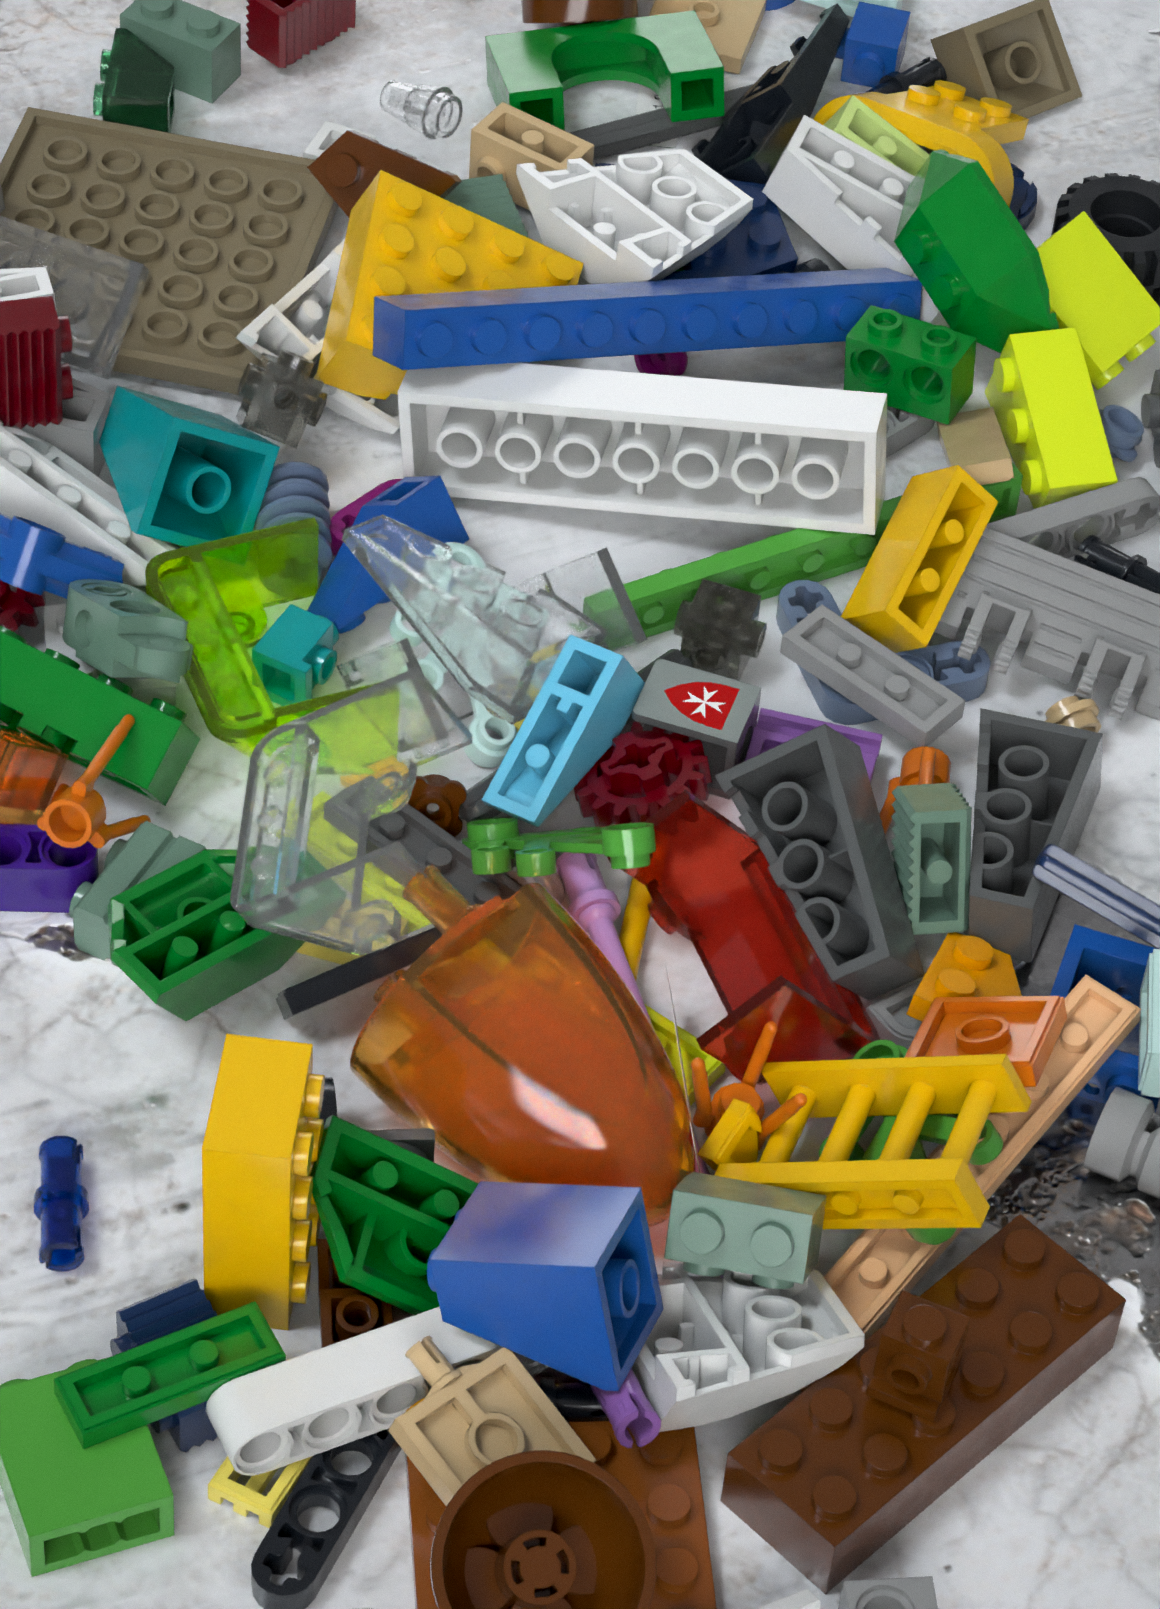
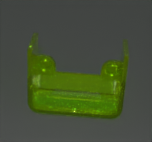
M315 517L163 552L153 557L145 569L146 594L188 621L185 640L193 645L190 670H187V673L183 676L210 733L277 775L291 780H305L357 767L392 751L398 755L400 685L396 678L274 708L247 649L254 647L267 632L265 607L315 596L317 593L319 525Z

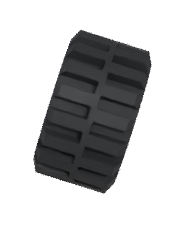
M1105 173V177L1099 178L1093 175L1084 178L1083 184L1074 183L1069 186L1067 193L1062 194L1058 200L1051 236L1081 212L1085 211L1160 307V183L1154 180L1146 181L1140 179L1141 176L1129 174V176H1119L1117 173Z

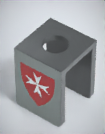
M657 659L633 708L632 718L637 722L644 723L643 731H652L653 727L667 730V734L675 732L689 736V741L699 739L703 744L704 755L708 756L712 782L707 784L708 793L730 800L731 797L723 792L714 775L745 761L754 728L757 725L762 687L665 659Z

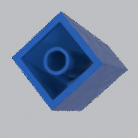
M480 1181L463 1209L457 1211L452 1226L439 1246L432 1250L428 1259L427 1280L430 1289L437 1292L443 1322L605 1391L620 1390L664 1309L641 1187Z

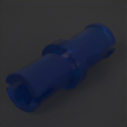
M65 1135L50 1137L41 1143L39 1147L41 1186L37 1188L34 1194V1214L41 1220L39 1261L41 1264L46 1262L47 1269L57 1272L76 1269L83 1263L85 1254L82 1220L89 1212V1193L82 1186L83 1146L82 1144L77 1145V1139Z

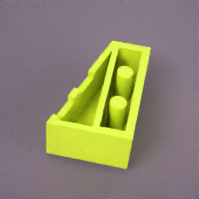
M1076 327L1009 334L1000 357L994 361L993 373L985 389V395L990 407L994 409L1015 466L1023 475L1021 486L1024 494L1028 495L1033 508L1036 509L1117 483L1118 479Z

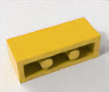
M959 465L912 476L841 617L894 653L927 647L999 501Z

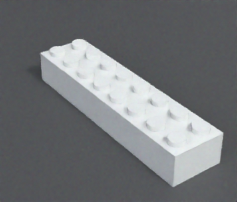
M528 363L407 370L397 392L403 478L440 475L450 497L875 535L885 498L886 393Z

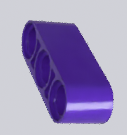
M0 824V911L69 913L71 900L78 887L85 881L93 884L99 877L98 848H95L89 841L76 848L62 847L54 843L46 831L39 829L37 825Z

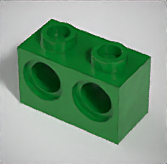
M870 305L846 336L843 390L886 393L887 406L949 425L973 393L977 338L953 331L946 326L934 325L902 315L891 309Z

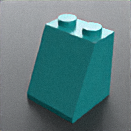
M117 385L99 444L131 531L139 535L243 562L280 446L220 414Z

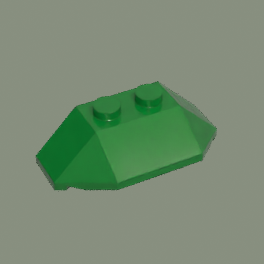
M942 149L932 151L908 186L894 242L949 327L953 331L976 337L977 343L999 353H1002L1009 334L1059 329L1056 314L1050 311L1049 288L1039 252L980 163L961 155L949 154L948 151Z
M204 849L110 899L107 907L110 959L156 1005L184 1021H188L278 971L343 902L346 892L302 850H282L281 855L257 850Z
M331 1115L326 1119L318 1160L313 1163L310 1176L313 1177V1198L340 1282L413 1315L439 1307L437 1292L430 1289L427 1280L428 1259L432 1250L439 1246L452 1226L457 1211L463 1209L479 1183L335 1115Z

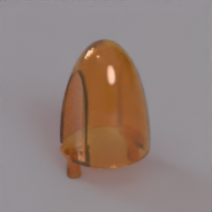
M435 865L425 867L424 873L428 876L427 879L421 872L417 873L405 887L403 897L408 902H411L438 929L442 936L407 971L401 969L394 973V978L397 980L396 983L389 976L376 990L373 1000L378 1005L362 1028L351 1053L350 1069L352 1073L412 1129L431 1128L434 1130L435 1147L484 1181L641 1187L648 1227L663 1223L670 1217L673 1189L686 1175L695 1172L696 1154L690 1127L691 1118L676 1072L654 1027L631 990L605 954L575 918L543 885L539 883L525 884L514 895L505 900L500 896H495L483 905L479 903L472 905L440 873V870Z

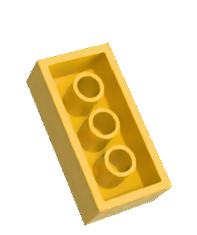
M226 1033L202 1145L203 1266L206 1299L210 1300L212 1308L217 1312V1315L256 1301L270 1328L289 1330L293 1303L306 1304L311 1277V1262L307 1261L310 1246H317L321 1220L312 1194L313 1177L310 1176L313 1163L318 1160L324 1129V1120L316 1118H319L321 1113L325 1075L312 1074L313 1044Z

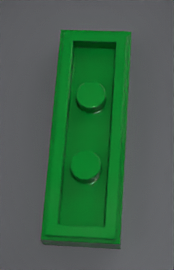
M256 1301L54 1378V1394L82 1448L86 1449L206 1402L212 1393L223 1384L235 1378L286 1361V1354Z

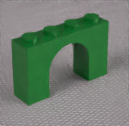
M695 10L485 36L487 85L496 107L504 102L564 131L563 92L576 85L601 80L628 81L648 87L659 96L671 122L725 116L724 66Z

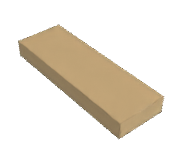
M993 407L957 413L949 425L936 421L938 436L948 467L959 465L980 485L1010 481L1011 478H1014L1011 456Z

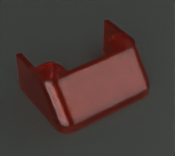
M684 790L645 821L646 823H653L655 829L656 851L650 853L651 865L621 870L646 886L652 898L647 907L659 927L669 935L677 931L693 943L728 1013L725 1018L696 1039L702 1051L724 1063L727 1069L741 1081L756 1043L761 1036L765 1024L769 1021H774L778 1029L765 1063L853 1059L856 1053L865 1045L880 1040L879 1034L860 997L831 980L796 919L794 906L785 891L777 886L768 870L770 865L757 842L750 838L747 832L687 790ZM762 1073L758 1079V1085L767 1083Z

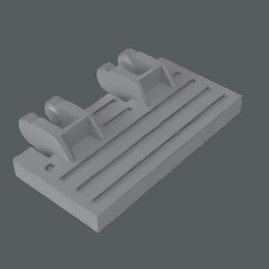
M986 527L934 632L954 640L963 618L969 620L970 623L957 656L970 661L972 655L977 653L985 626L1006 635L1004 642L999 644L993 659L995 663L993 670L1006 675L1019 641L1028 643V646L1022 658L1021 667L1068 685L1076 664L1079 663L1086 666L1074 694L1079 700L1092 698L1098 683L1096 677L1098 672H1102L1121 680L1119 687L1115 688L1108 705L1110 708L1109 716L1119 720L1122 719L1134 687L1137 686L1142 688V692L1134 711L1159 720L1160 594Z

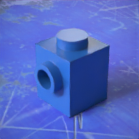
M859 1L850 28L847 27L835 58L843 59L840 81L874 88L879 84L883 76L890 72H899L905 54L911 12Z

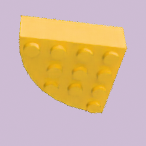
M380 170L351 209L315 380L365 397L386 400L390 394L398 395V389L407 370H402L373 356L374 296L577 285L584 263Z

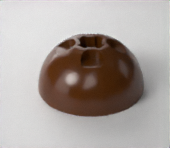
M551 1450L527 1451L506 1456L492 1462L469 1478L455 1493L441 1515L435 1530L430 1556L432 1591L438 1609H649L654 1594L657 1573L655 1546L650 1527L643 1511L628 1489L617 1478L597 1464L576 1455ZM511 1562L517 1563V1573L521 1580L518 1584H516L514 1565ZM551 1586L550 1589L548 1588L539 1592H535V1589L539 1590Z

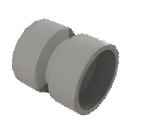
M1115 1087L1095 1127L1086 1153L1084 1168L1117 1182L1130 1175L1136 1178L1139 1191L1160 1199V1114L1155 1113L1152 1100L1123 1088Z

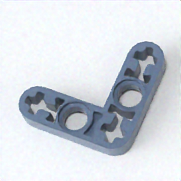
M796 580L786 584L781 589L778 598L776 621L782 635L822 604L841 617L842 614L832 594L825 586L810 580ZM952 641L896 653L966 700L965 702L976 699L985 692L991 662L989 655L980 646L977 653L972 655L970 661L957 656L962 641ZM798 665L820 711L826 718L834 723L843 725H856L878 720Z

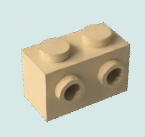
M502 102L471 129L469 179L503 174V180L506 181V187L509 188V194L512 195L513 202L530 211L516 175L517 164L535 163L538 172L567 169V159L582 158L593 166L594 144Z

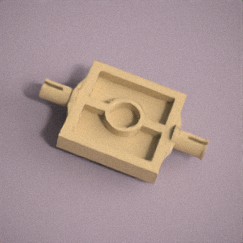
M431 1336L424 1337L421 1342L418 1341L406 1352L405 1356L411 1360L431 1386V1389L423 1401L397 1417L388 1431L445 1506L448 1505L455 1493L469 1478L492 1462L506 1456L527 1451L551 1450L576 1455L593 1463L597 1461L511 1350L503 1347L480 1363L461 1366L457 1369H454L432 1341Z

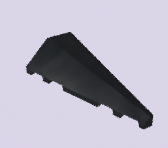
M838 3L825 9L819 15L821 20L808 39L802 36L792 43L790 49L794 57L790 62L787 60L778 66L770 67L731 107L725 116L722 117L724 122L710 142L706 139L700 140L691 149L695 157L725 179L759 184L767 183L803 116L811 117L850 20Z

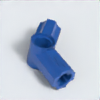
M0 513V580L12 586L38 595H43L44 591L67 599L68 587L72 581L97 579L123 583L122 573L124 564L102 552L66 541L64 535L46 526L22 517L13 516L11 518Z

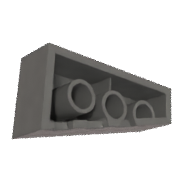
M980 708L969 890V936L985 940L993 948L1009 954L1011 959L1032 963L1059 894L1057 890L1034 878L1032 874L1033 865L1040 852L1048 844H1056L1071 854H1075L1101 788L1103 733Z
M823 724L714 775L723 792L731 797L740 812L739 820L749 837L759 845L770 865L768 867L770 874L777 886L787 894L796 910V919L834 983L866 1000H871L925 975L859 745L828 725Z

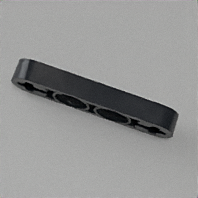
M389 1429L319 1453L311 1458L254 1554L251 1563V1586L253 1597L259 1606L264 1609H306L316 1598L402 1449L388 1431ZM344 1451H357L366 1455L372 1464L361 1474L346 1475L335 1470L331 1461ZM321 1506L335 1512L339 1521L331 1529L315 1532L301 1526L298 1517L303 1511L311 1507ZM293 1548L299 1551L301 1554L297 1561V1579L288 1577L282 1586L272 1583V1574L282 1575L293 1559Z

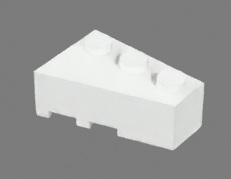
M804 115L779 158L762 193L766 194L772 202L847 270L889 268L909 276L912 275V268L904 259L894 240L907 189L915 176Z

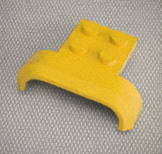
M942 80L935 81L934 86L910 85L908 91L891 94L879 92L852 94L914 143L934 151L942 149L948 151L949 154L961 155L978 161L1010 208L1014 189L1013 170L1009 158L1000 144L1023 140L1029 121L1025 117L1011 113V104L988 97H983L980 101L965 96V87ZM852 95L841 96L831 100L817 112L813 120L824 125Z

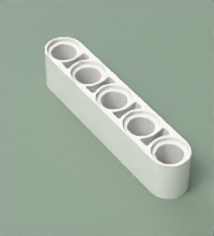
M439 1306L235 1378L223 1384L212 1393L207 1401L205 1411L234 1470L241 1475L255 1476L389 1429L397 1417L405 1413L413 1404L425 1398L431 1389V1386L411 1360L405 1356L406 1352L418 1341L421 1342L424 1337H432V1341L454 1369L480 1363L503 1347L443 1322ZM513 1352L532 1377L548 1368L544 1364Z

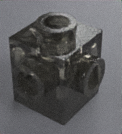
M281 349L278 358L263 352L257 365L249 362L242 374L236 393L237 396L243 398L236 415V419L241 427L297 449L306 425L316 426L327 401V394L321 391L324 382L318 374L311 372L315 363L285 349ZM289 389L285 398L275 400L278 392Z
M703 579L693 601L685 599L682 601L674 624V635L682 637L680 652L684 657L690 658L693 664L692 668L740 681L750 657L757 658L759 656L766 635L767 623L758 621L761 595Z

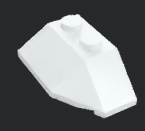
M0 420V513L11 518L18 516L61 533L66 537V541L112 556V558L124 564L122 573L123 584L133 587L151 585L179 561L183 553L175 544L139 535L131 531L116 489L54 445L21 429L3 426Z

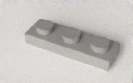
M823 604L782 635L781 654L918 747L929 746L963 717L966 700Z

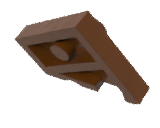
M347 130L307 167L348 218L350 217L351 209L380 170L443 199L462 182L457 175L449 171L437 169L417 160L416 157L398 149L389 148L380 144L377 140L354 130Z

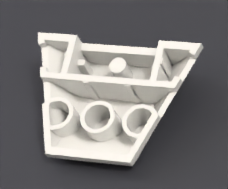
M686 149L622 154L618 156L617 165L593 167L582 158L567 159V169L538 172L535 163L517 164L516 168L517 178L543 245L584 263L580 276L590 284L662 280L706 252L725 237L744 219L753 206V198Z
M344 239L328 254L322 263L276 304H271L237 335L236 339L285 381L329 409L371 429L394 434L400 428L398 395L390 394L386 400L365 397L315 380Z
M663 1262L662 1275H657L664 1309L635 1360L632 1370L646 1398L661 1420L659 1432L678 1430L730 1418L802 1389L839 1368L863 1349L865 1334L819 1271L813 1270L804 1284L794 1283V1287L789 1289H773L753 1283L751 1274L725 1270L723 1278L690 1276L683 1269L682 1263Z

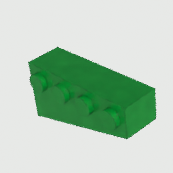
M0 626V729L86 769L125 715L131 714L135 718V723L100 776L166 806L200 741V738L184 724L188 715L179 708L158 698H153L150 705L132 697L131 695L134 690L123 682L111 678L104 673H100L96 679L80 671V665L69 657L49 648L44 653L28 645V641L20 635Z

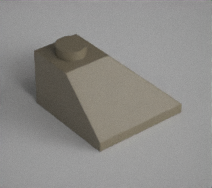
M1034 0L931 39L937 60L945 69L947 81L965 87V96L979 101L983 97L1005 101L1012 105L1011 113L1025 118H1030L1083 97L1049 0Z

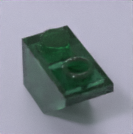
M116 28L112 49L102 50L100 80L105 83L95 84L93 96L94 116H103V121L171 133L175 113L174 66L128 29Z

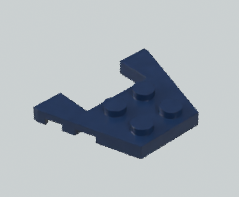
M596 163V164H595V167H597V166L615 165V164ZM727 179L753 198L752 210L725 237L706 252L684 265L685 271H675L662 280L776 274L781 271L793 273L797 266L798 257L776 204L766 194L762 193L766 184Z

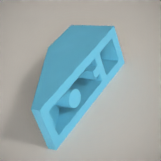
M570 634L482 798L485 805L536 827H539L612 746V739L620 735L633 711L645 682L623 655Z

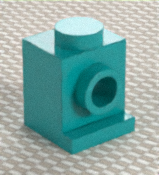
M290 604L252 649V693L306 716L312 709L313 688L317 684H325L336 666L337 652L333 650V646L339 640V632L333 622L326 617L315 615Z

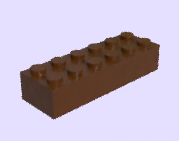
M1019 1214L919 1296L971 1317L960 1368L934 1422L866 1395L867 1386L873 1376L880 1335L884 1328L882 1326L864 1341V1348L845 1364L821 1379L816 1380L728 1452L720 1501L825 1595L1113 1348L1126 1299L1023 1215Z

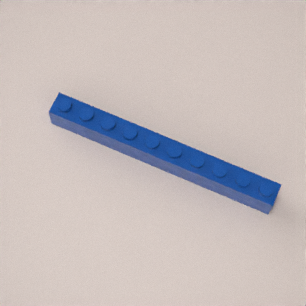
M889 268L374 296L373 356L402 370L843 342L846 341L847 334L870 305L891 309L902 315L920 320L922 284L918 278Z

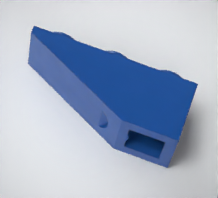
M440 475L404 477L362 506L307 610L308 612L321 615L332 621L339 634L350 631L365 621L364 612L376 604L393 601L409 590L407 582L420 573L425 574L426 560L435 547L447 542L464 544L469 540Z

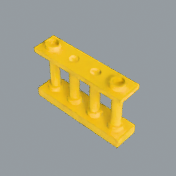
M1007 1054L767 1062L761 1073L779 1104H784L798 1093H803L807 1096V1103L794 1116L771 1133L759 1162L719 1163L714 1175L826 1195L823 1229L981 1228L990 1205L968 1167L989 1113L1028 1112L1032 1101ZM958 1114L940 1158L910 1159L928 1115ZM868 1116H897L879 1159L849 1161ZM837 1117L818 1161L789 1162L808 1118Z

